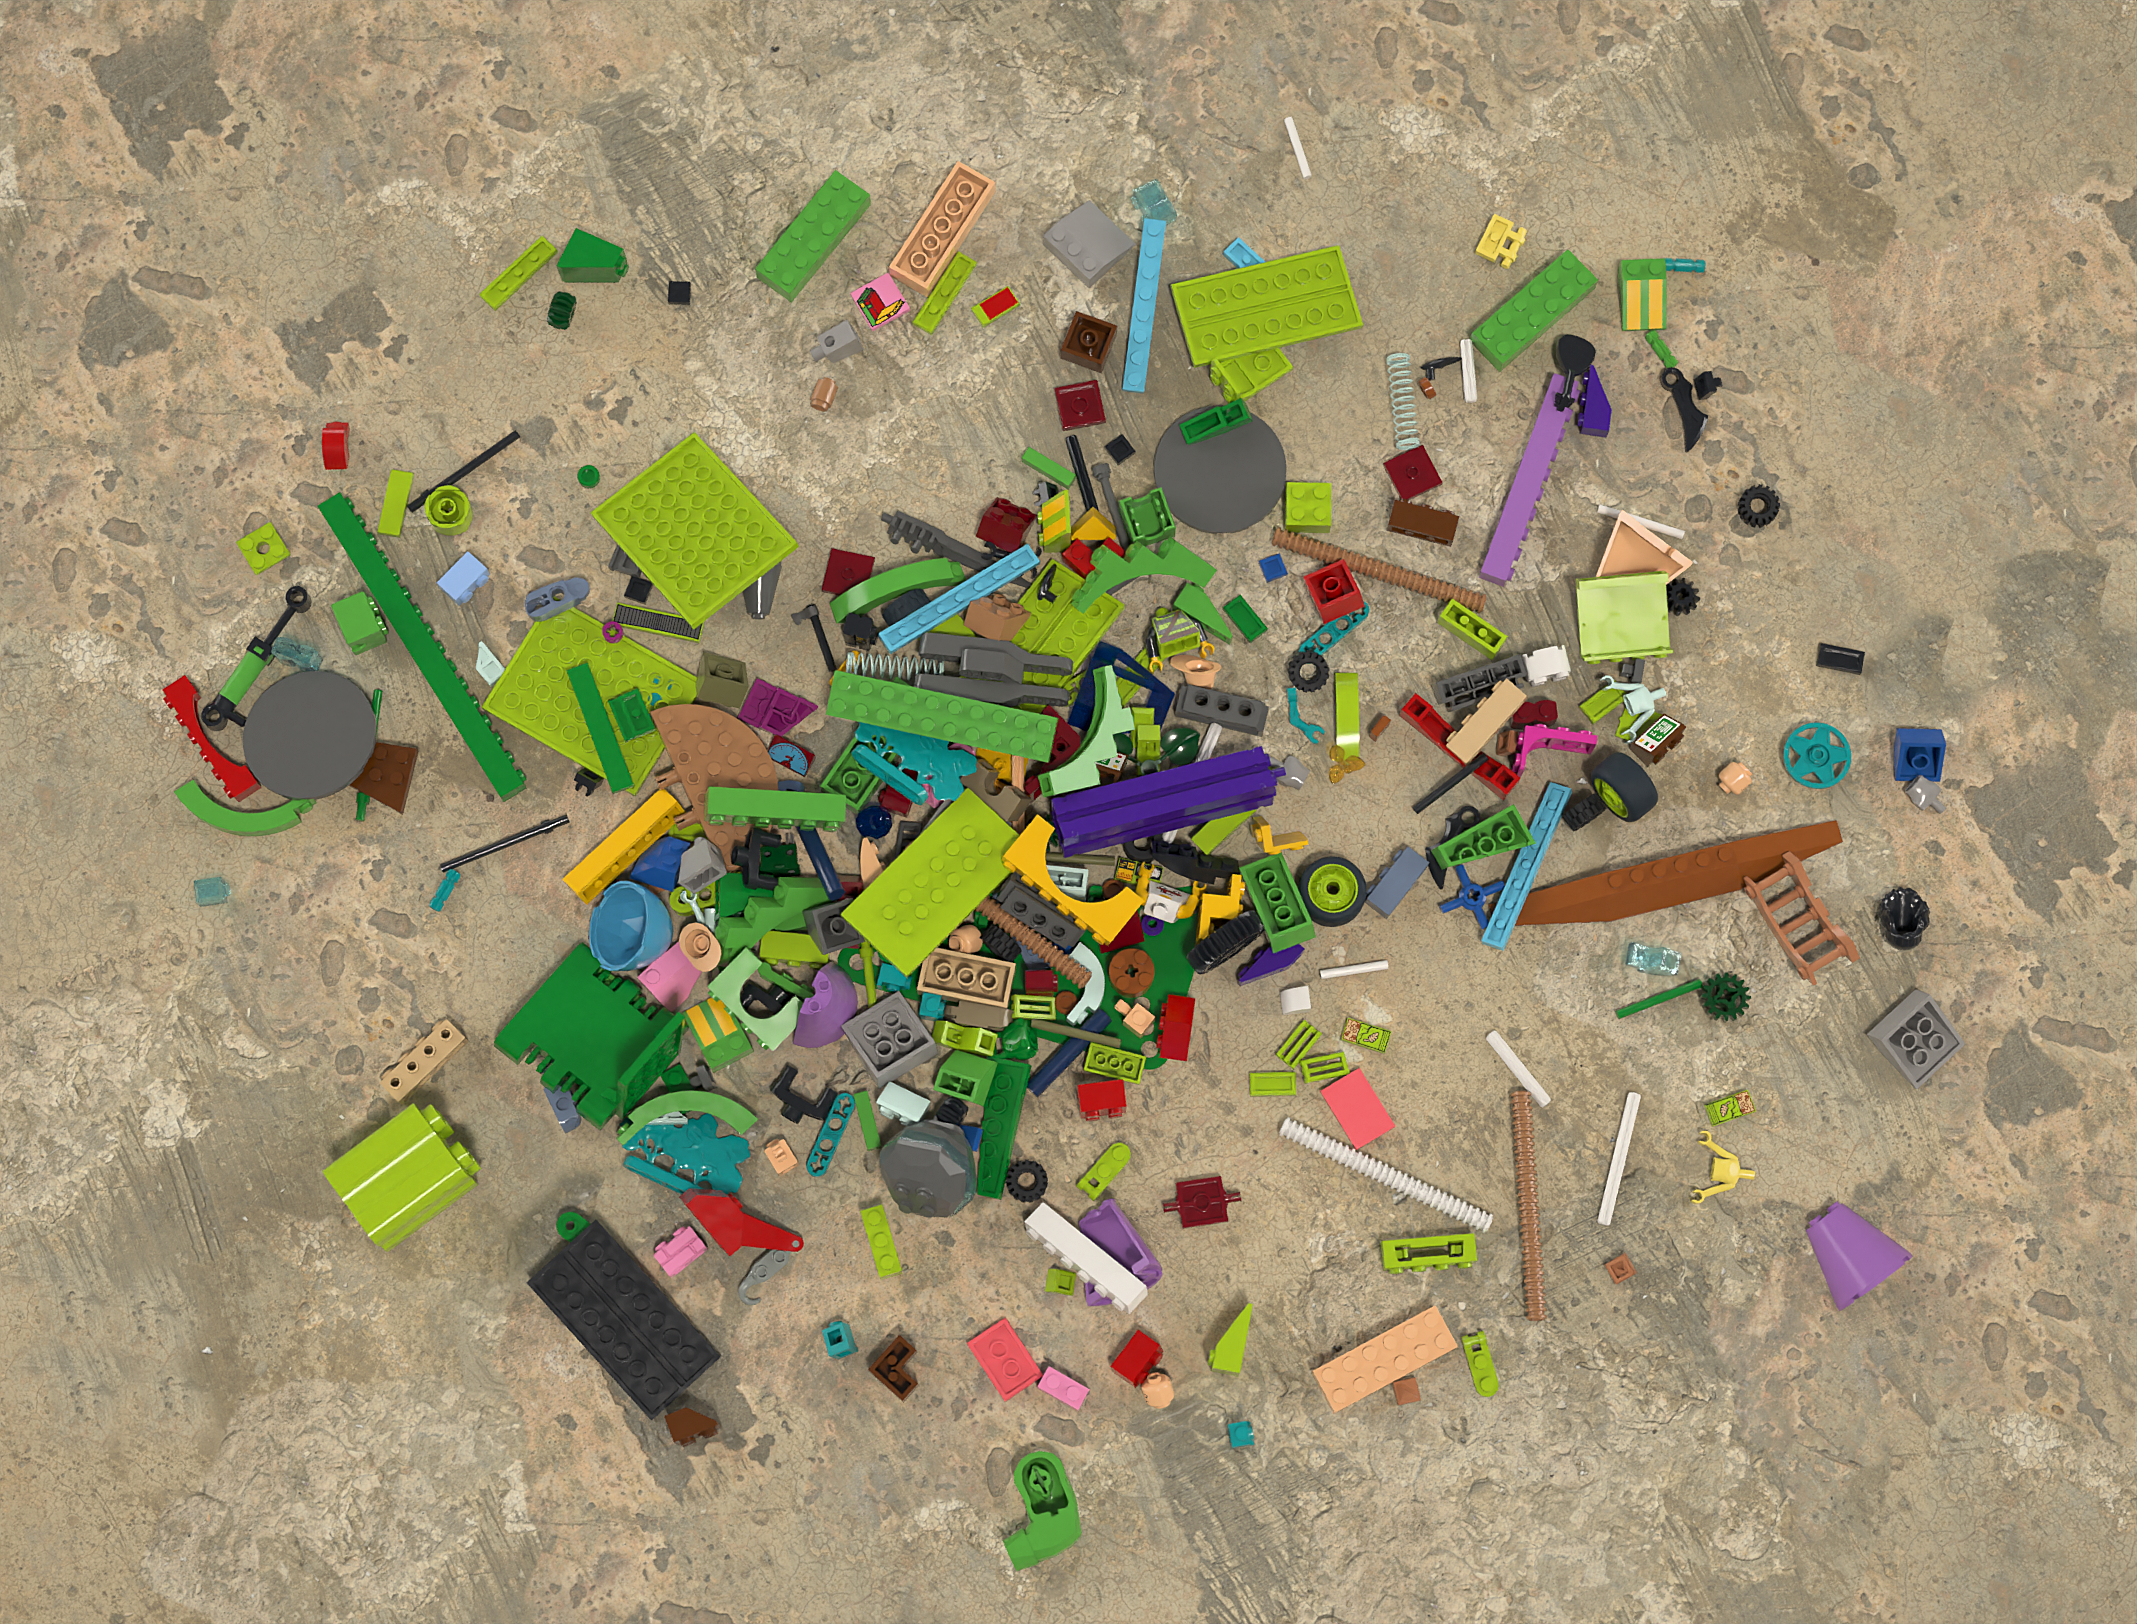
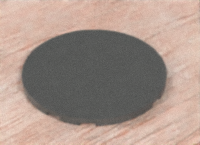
M1225 405L1202 407L1179 418L1162 437L1154 461L1156 488L1162 487L1170 512L1185 525L1211 534L1240 532L1262 521L1278 503L1286 480L1287 465L1284 450L1274 431L1262 419L1251 412L1252 422L1214 438L1187 445L1179 425L1217 406L1223 407Z
M309 671L286 677L272 685L259 697L247 717L243 731V750L246 762L251 772L263 786L284 798L301 801V799L317 800L331 796L356 780L363 772V768L369 758L372 757L376 744L377 727L373 708L366 696L356 685L337 674Z

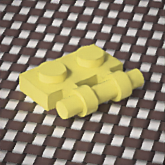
M1494 214L1475 254L1494 263L1498 256L1503 257L1501 266L1509 269L1511 263H1514L1517 258L1516 253L1519 247L1523 246L1525 242L1524 237L1527 230L1520 227L1517 233L1511 231L1514 225L1513 222ZM1506 239L1512 242L1509 249L1503 248Z

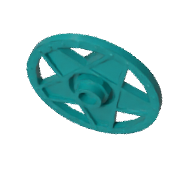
M1808 723L1797 728L1789 736L1784 746L1783 759L1788 773L1799 784L1812 789H1825L1840 782L1847 774L1851 764V749L1845 736L1833 726L1824 723ZM1817 728L1811 740L1797 736L1804 730ZM1830 732L1839 738L1844 748L1830 745ZM1790 747L1800 756L1793 768L1789 759ZM1846 761L1842 772L1834 779L1832 765ZM1814 772L1822 783H1811L1801 777Z

